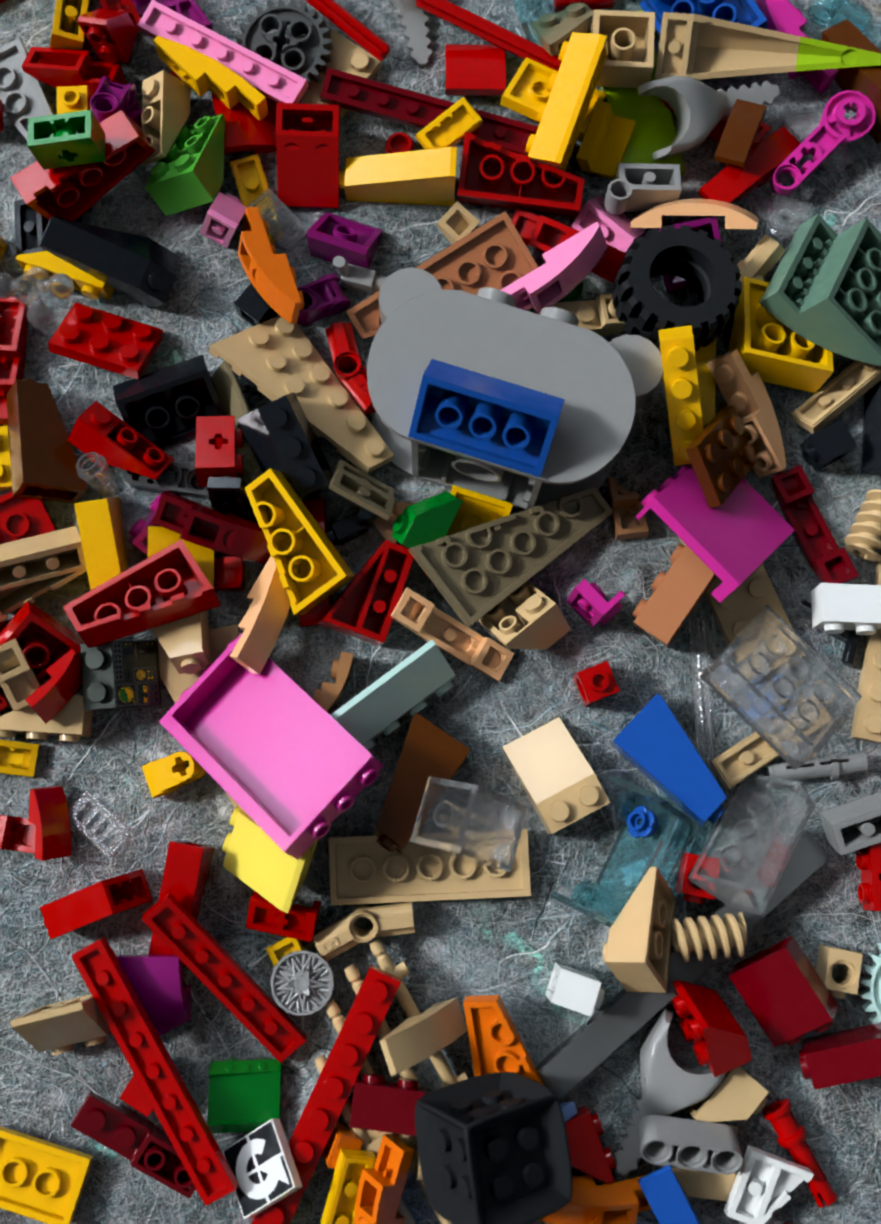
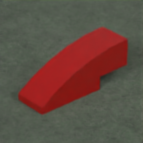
M31 47L21 66L23 72L55 88L87 85L92 96L102 76L110 77L113 82L123 85L127 84L120 63L92 61L89 51Z

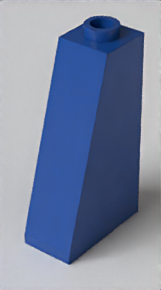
M657 693L613 740V747L702 827L708 821L714 824L727 810L722 806L727 796L664 699Z

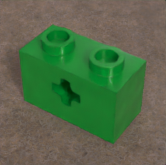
M92 110L28 118L27 146L43 170L105 161V132Z

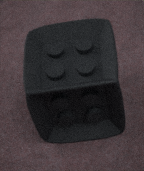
M489 1073L447 1085L417 1100L415 1106V1129L424 1187L434 1210L450 1223L529 1224L558 1211L571 1201L573 1189L572 1168L564 1116L556 1095L545 1085L516 1073Z

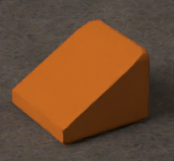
M337 1120L322 1153L328 1168L335 1169L340 1149L360 1150L362 1139Z

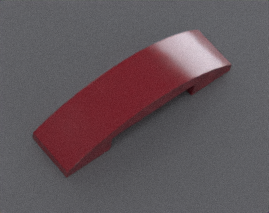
M801 465L772 476L771 482L784 518L795 529L792 535L807 562L822 583L843 584L858 578L859 574L845 548L839 549L813 500L812 495L815 491Z

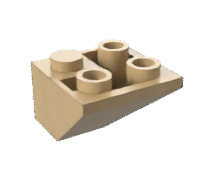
M526 581L477 620L508 649L547 650L571 630L558 605L529 581Z

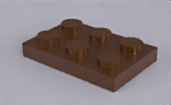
M734 405L722 408L686 448L709 508L721 506L756 463L755 451L747 441L743 420L737 415Z

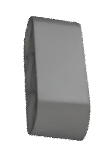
M648 1115L643 1117L638 1123L641 1155L650 1164L670 1165L674 1168L723 1175L736 1173L743 1165L737 1133L731 1126L663 1115Z

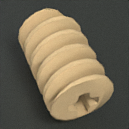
M873 489L866 493V501L860 505L861 512L856 514V523L851 525V534L845 537L844 543L847 551L856 557L880 562L881 556L875 550L881 551V490Z
M739 912L736 918L732 913H726L723 921L719 915L714 914L710 917L709 922L705 916H698L696 924L691 917H685L682 925L676 918L672 919L671 922L674 949L677 953H681L685 963L689 962L690 953L693 951L698 961H703L704 950H708L712 960H716L718 949H722L725 958H730L731 948L734 947L739 957H744L745 946L747 945V928L742 912Z

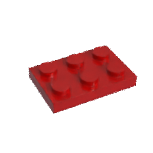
M75 302L49 340L48 346L49 352L139 380L163 340V330Z

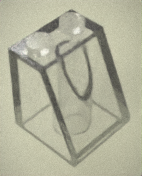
M428 776L410 842L479 865L511 872L528 806L477 784Z

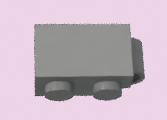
M618 163L614 180L609 183L604 199L605 209L615 215L622 214L625 211L644 212L654 206L678 200L682 191L680 164Z

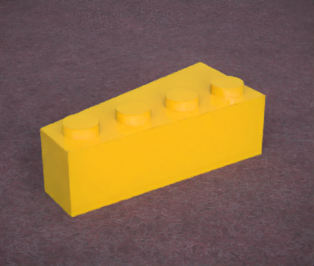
M270 468L245 487L259 527L262 528L267 540L269 553L274 558L279 571V578L283 589H286L290 599V607L294 615L306 614L355 577L282 472Z

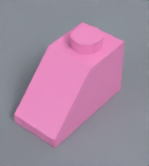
M219 192L206 214L200 234L228 248L243 219L246 207L242 205L241 200L237 197Z

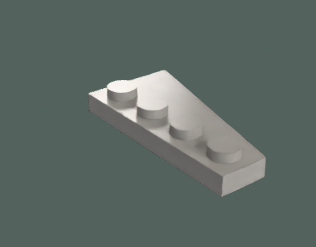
M17 38L0 47V99L4 103V113L28 141V118L55 115L41 81L23 72L21 66L28 51L22 40Z

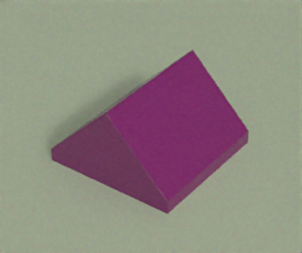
M325 212L307 232L310 256L332 263L334 257L342 256L348 264L370 269L383 230Z

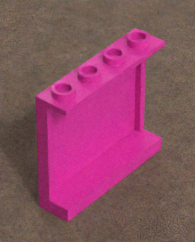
M692 464L684 465L673 477L670 476L657 490L651 491L641 501L644 508L636 516L640 520L653 510L719 577L722 583L710 593L719 603L740 586L795 531L744 478L721 506L709 508Z

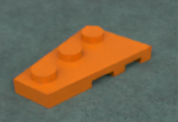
M500 995L466 996L463 1005L474 1076L511 1072L544 1085Z

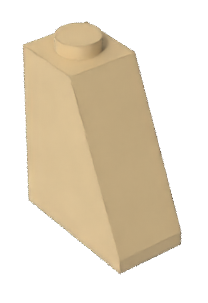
M208 610L151 628L179 674H194L211 664Z

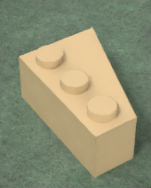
M76 526L0 544V622L7 619L8 614L23 606L27 601L34 603L35 598L50 589L53 591L87 571L81 538Z

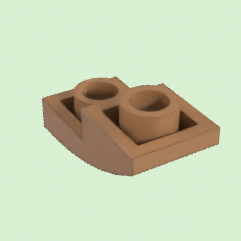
M341 652L340 659L333 660L331 678L336 679V683L322 682L321 690H315L314 700L329 714L340 701L348 685L355 661L354 653Z

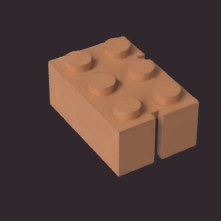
M681 543L669 559L672 566L668 572L661 571L652 583L651 588L654 592L647 601L642 598L632 613L636 618L633 623L637 628L668 648L684 626V619H689L717 577L687 545L684 546Z

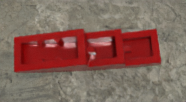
M783 126L764 138L756 149H752L744 168L729 164L702 186L698 194L702 199L719 200L731 204L736 200L740 201L756 186L759 188L770 179L777 167L801 143Z
M0 296V424L8 425L6 394L16 379L22 380L24 376L28 300L23 297Z

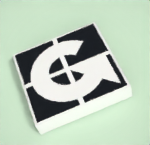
M280 1118L270 1119L222 1151L239 1183L235 1193L243 1219L255 1217L303 1187Z

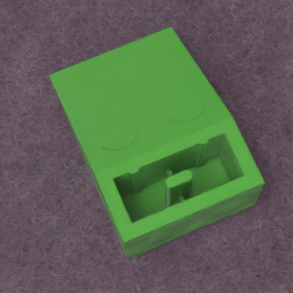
M223 114L211 118L210 116H204L196 123L188 126L184 124L166 157L158 160L157 164L150 170L151 175L144 187L166 216L215 200L224 182L225 117Z

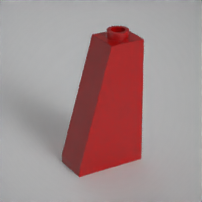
M170 841L159 900L170 892L197 920L214 847L186 841ZM152 932L148 955L174 954Z

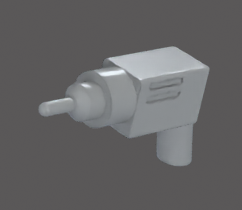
M336 256L333 259V264L341 276V284L344 289L373 295L380 290V287L387 278L377 275L375 270L348 264L342 256Z

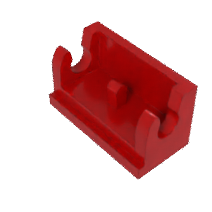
M254 891L249 902L246 928L312 942L319 921V909L322 901L315 900L312 908L293 904L289 913H285Z

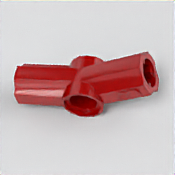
M343 321L334 323L325 331L336 377L365 414L374 413L376 410L369 395L367 370L360 359L352 324L344 323ZM347 367L356 368L352 373H343V370Z

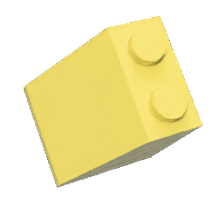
M237 805L229 822L230 825L234 826L233 831L227 834L221 850L226 853L223 867L279 910L289 913L307 877L318 840L297 860L283 852L257 823Z

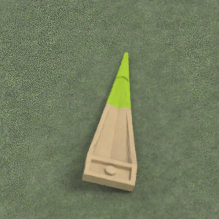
M663 12L655 79L685 76L703 80L798 71L881 66V53L699 14Z

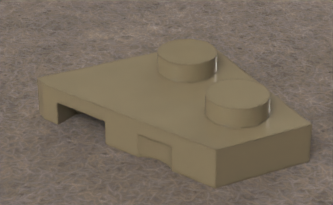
M573 3L560 12L543 14L538 20L529 23L531 35L550 56H554L559 53L558 45L565 39L569 42L572 32L585 33L591 29L593 11L585 3Z

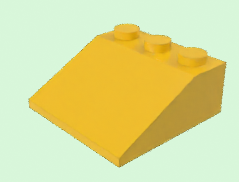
M743 276L741 279L742 293L739 296V303L735 310L728 352L737 349L750 374L758 371L763 382L816 393L834 372L833 352L795 333L777 320L759 303L770 282Z

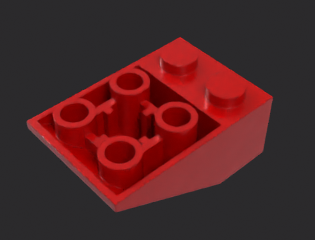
M276 103L278 205L280 207L339 209V105Z

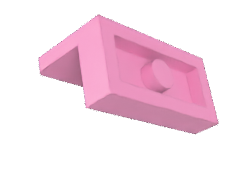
M599 195L588 200L571 226L574 229L582 231L598 222L606 244L624 253L631 249L633 242L645 235L646 231L643 228H630L632 220L624 213L618 215L609 213L604 207V197Z

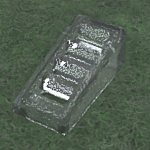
M89 790L69 810L70 821L109 859H114L137 834ZM90 802L93 807L81 819L77 815ZM99 811L102 816L92 827L88 826L87 823ZM108 819L111 824L101 835H98L96 832ZM117 828L120 833L108 844L105 840Z

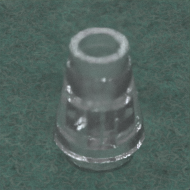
M89 452L79 458L76 463L79 478L105 498L112 497L117 493L119 486L104 456L98 455L96 452Z

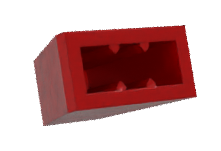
M143 869L100 881L41 906L40 910L51 940L150 902L153 898Z

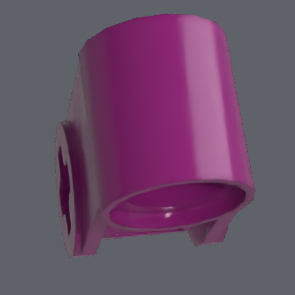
M102 76L94 95L90 98V110H92L98 122L104 121L120 110L128 115L135 104L136 86L131 83L123 85L111 81V78L108 76Z
M328 274L314 282L297 287V290L303 293L304 303L311 305L308 309L300 310L297 321L299 325H309L327 316L339 314L350 306L349 298L344 296L339 286L340 279L337 274Z

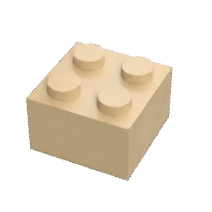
M594 9L590 33L605 35L608 41V55L596 87L638 88L640 85L650 82L654 66L655 12Z

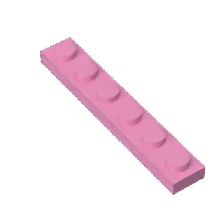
M154 0L150 2L137 25L141 32L152 38L160 36L172 40L218 61L245 79L265 97L276 103H299L309 86L307 79Z

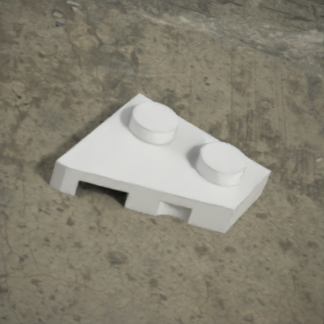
M748 1145L743 1157V1165L738 1170L723 1211L727 1217L746 1224H765L772 1217V1213L776 1209L782 1208L791 1199L789 1194L804 1180L808 1183L813 1178L814 1173L810 1168Z

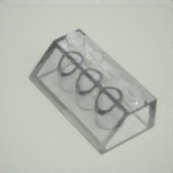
M752 774L738 783L725 806L727 810L716 823L688 877L689 880L733 909L763 915L815 808L803 782Z

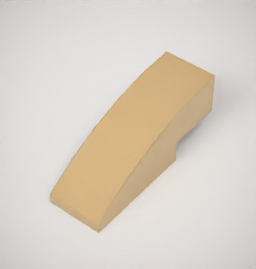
M458 998L434 1003L422 1014L406 1019L379 1041L391 1076L397 1075L429 1058L467 1032V1024Z

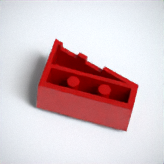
M388 540L382 542L317 624L376 646L385 643L393 620L391 614L400 600L414 559L408 551L409 548Z

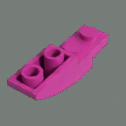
M756 0V4L767 18L769 30L810 38L803 33L807 20L802 12L795 8L788 0ZM825 69L786 73L792 80L802 74L822 94L830 88L838 70Z

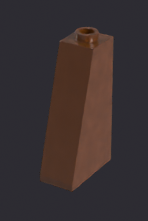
M848 19L822 32L821 41L881 53ZM881 66L837 69L838 73L834 80L841 91H859L868 96L874 104L876 112L875 123L869 133L877 144L880 143Z
M16 379L6 394L13 497L77 503L87 491V484L72 445L67 441L68 435L48 384L37 383L31 379Z
M418 713L412 718L374 835L378 837L376 842L392 853L394 850L402 853L471 751V749Z

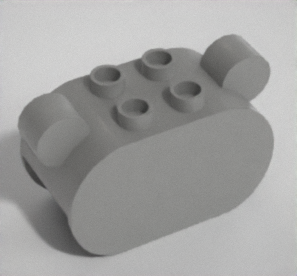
M408 267L395 271L386 278L380 287L379 311L382 325L373 339L367 362L368 390L376 412L372 413V423L375 430L394 454L390 463L400 471L413 477L452 488L453 485L512 503L513 508L522 511L592 487H596L599 490L630 433L635 410L642 408L650 401L663 375L659 349L650 340L640 335L626 334L608 342L597 333L579 327L578 318L571 312L561 308L545 307L541 310L540 315L515 307L516 301L511 295L496 288H481L478 290L477 295L461 290H442L437 279L423 269ZM431 359L565 399L541 477L408 437L422 377Z

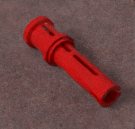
M780 1099L764 1108L762 1115L765 1120L770 1121L778 1135L776 1141L779 1146L788 1150L794 1163L810 1168L814 1173L813 1178L806 1184L817 1206L824 1207L823 1200L826 1206L831 1205L836 1201L837 1194L833 1191L805 1140L807 1137L804 1126L798 1124L790 1110L792 1107L791 1102L788 1099Z

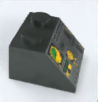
M157 640L111 641L92 648H88L86 644H80L84 711H105L162 705Z

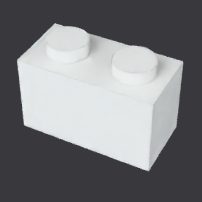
M821 583L811 591L813 629H824V633L839 634L843 633L844 630H856L857 635H873L881 628V585Z
M555 962L545 995L553 1004L591 1017L593 1010H599L602 1004L604 989L600 988L602 982L594 975Z

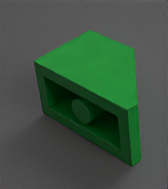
M445 491L405 507L403 514L399 515L394 522L392 537L401 545L411 548L446 536L463 501L452 493Z

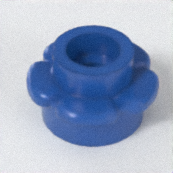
M646 806L636 807L633 812L629 813L626 824L629 826L628 832L634 838L651 837L658 828V819L654 812L649 811Z

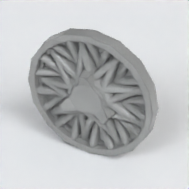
M308 950L293 951L282 957L274 967L270 979L271 994L277 1005L285 1012L297 1016L312 1015L322 1009L331 998L334 988L333 971L328 962L318 953Z

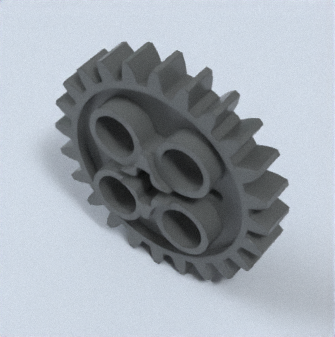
M268 0L266 10L256 6L258 13L256 17L249 13L246 15L249 25L240 23L239 26L243 34L235 35L237 43L264 58L271 57L270 61L281 65L282 62V67L307 79L309 84L307 89L310 91V81L314 80L320 83L321 79L318 72L326 73L327 65L325 62L332 61L330 51L333 50V45L330 39L329 28H326L324 18H318L315 8L308 12L305 2L297 8L295 0H291L288 6L284 5L283 0H279L278 6L275 7ZM277 29L274 33H268L270 30ZM302 34L307 35L306 37H304V38H302V39H297V37H298L299 35H302ZM295 62L300 63L296 67H289L291 64Z

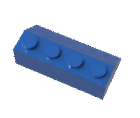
M431 359L422 377L408 437L541 477L565 399Z

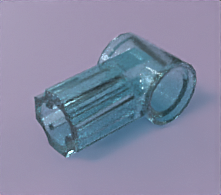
M814 0L808 9L809 18L819 26H828L829 24L834 26L848 19L862 33L873 16L849 0Z

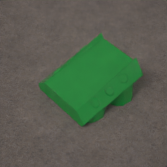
M226 1058L223 1061H211L207 1126L212 1134L252 1132L270 1119L280 1118L281 1121L282 1062L280 1063L277 1059L260 1058L258 1060Z

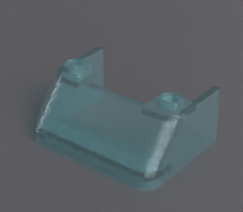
M610 774L608 781L623 791L615 803L616 816L624 823L596 882L586 879L577 884L572 892L571 899L556 891L553 892L551 897L611 928L650 867H657L669 885L692 836L693 821L656 793ZM638 806H646L649 811L654 812L658 819V828L651 837L634 838L628 832L627 817Z

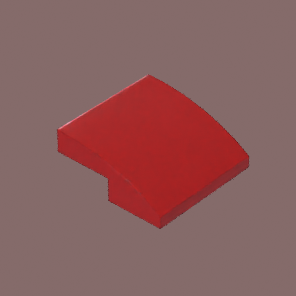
M445 44V96L503 95L506 90L504 49L496 45Z
M211 93L215 115L223 114L225 117L224 154L254 149L255 154L276 151V105L274 101L266 97L269 115L260 122L240 102L232 109H229L214 93Z

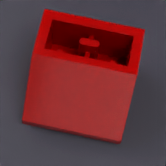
M681 980L672 982L676 995L675 998H672V1003L678 1016L682 1018V1021L678 1022L680 1031L686 1042L692 1040L694 1043L693 1050L701 1066L707 1065L714 1077H717L753 1061L747 1036L715 990Z

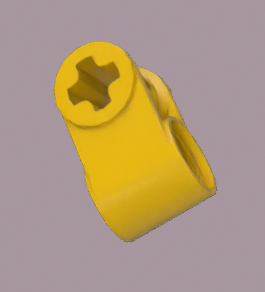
M185 751L176 752L141 767L152 798L180 789L181 786L202 778L207 773Z

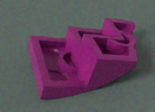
M175 954L116 955L159 1036L191 1019V985H183V962Z

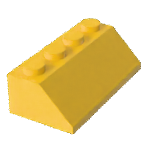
M572 32L569 42L564 40L558 56V60L562 61L558 73H552L548 83L547 91L551 92L547 104H541L537 114L536 122L540 124L536 135L531 133L526 145L525 152L529 153L528 156L532 160L566 171L608 55L607 36Z

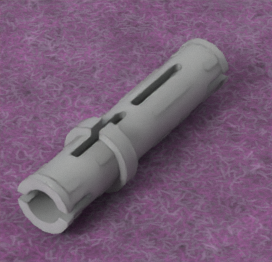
M864 752L836 756L835 753H829L823 758L768 763L765 766V776L769 785L829 777V779L833 780L838 779L840 775L867 773L868 760Z

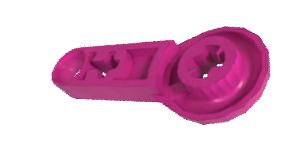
M846 90L838 92L830 98L824 108L819 126L775 170L771 179V187L775 193L782 196L792 194L841 144L860 139L870 131L875 123L876 112L874 104L868 96L859 91ZM850 110L855 112L854 120L853 117L850 120L844 117L846 111L847 113ZM812 154V160L806 161L799 170L797 165L800 163L803 155ZM781 173L791 174L794 178V184L788 187L782 186L778 182V175Z

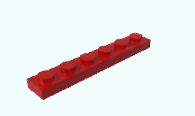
M170 892L143 914L141 920L280 1063L306 1042V1034Z

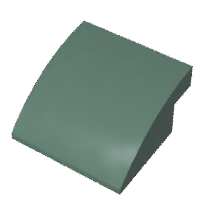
M819 214L814 215L799 225L759 303L777 320L810 342L847 358L881 366V233L865 218L837 235Z

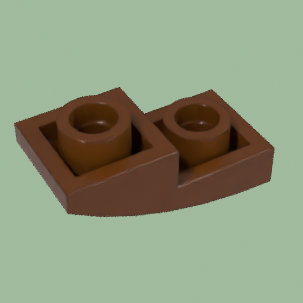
M740 99L736 100L719 141L714 160L744 168L753 149L755 136L765 117L767 106Z

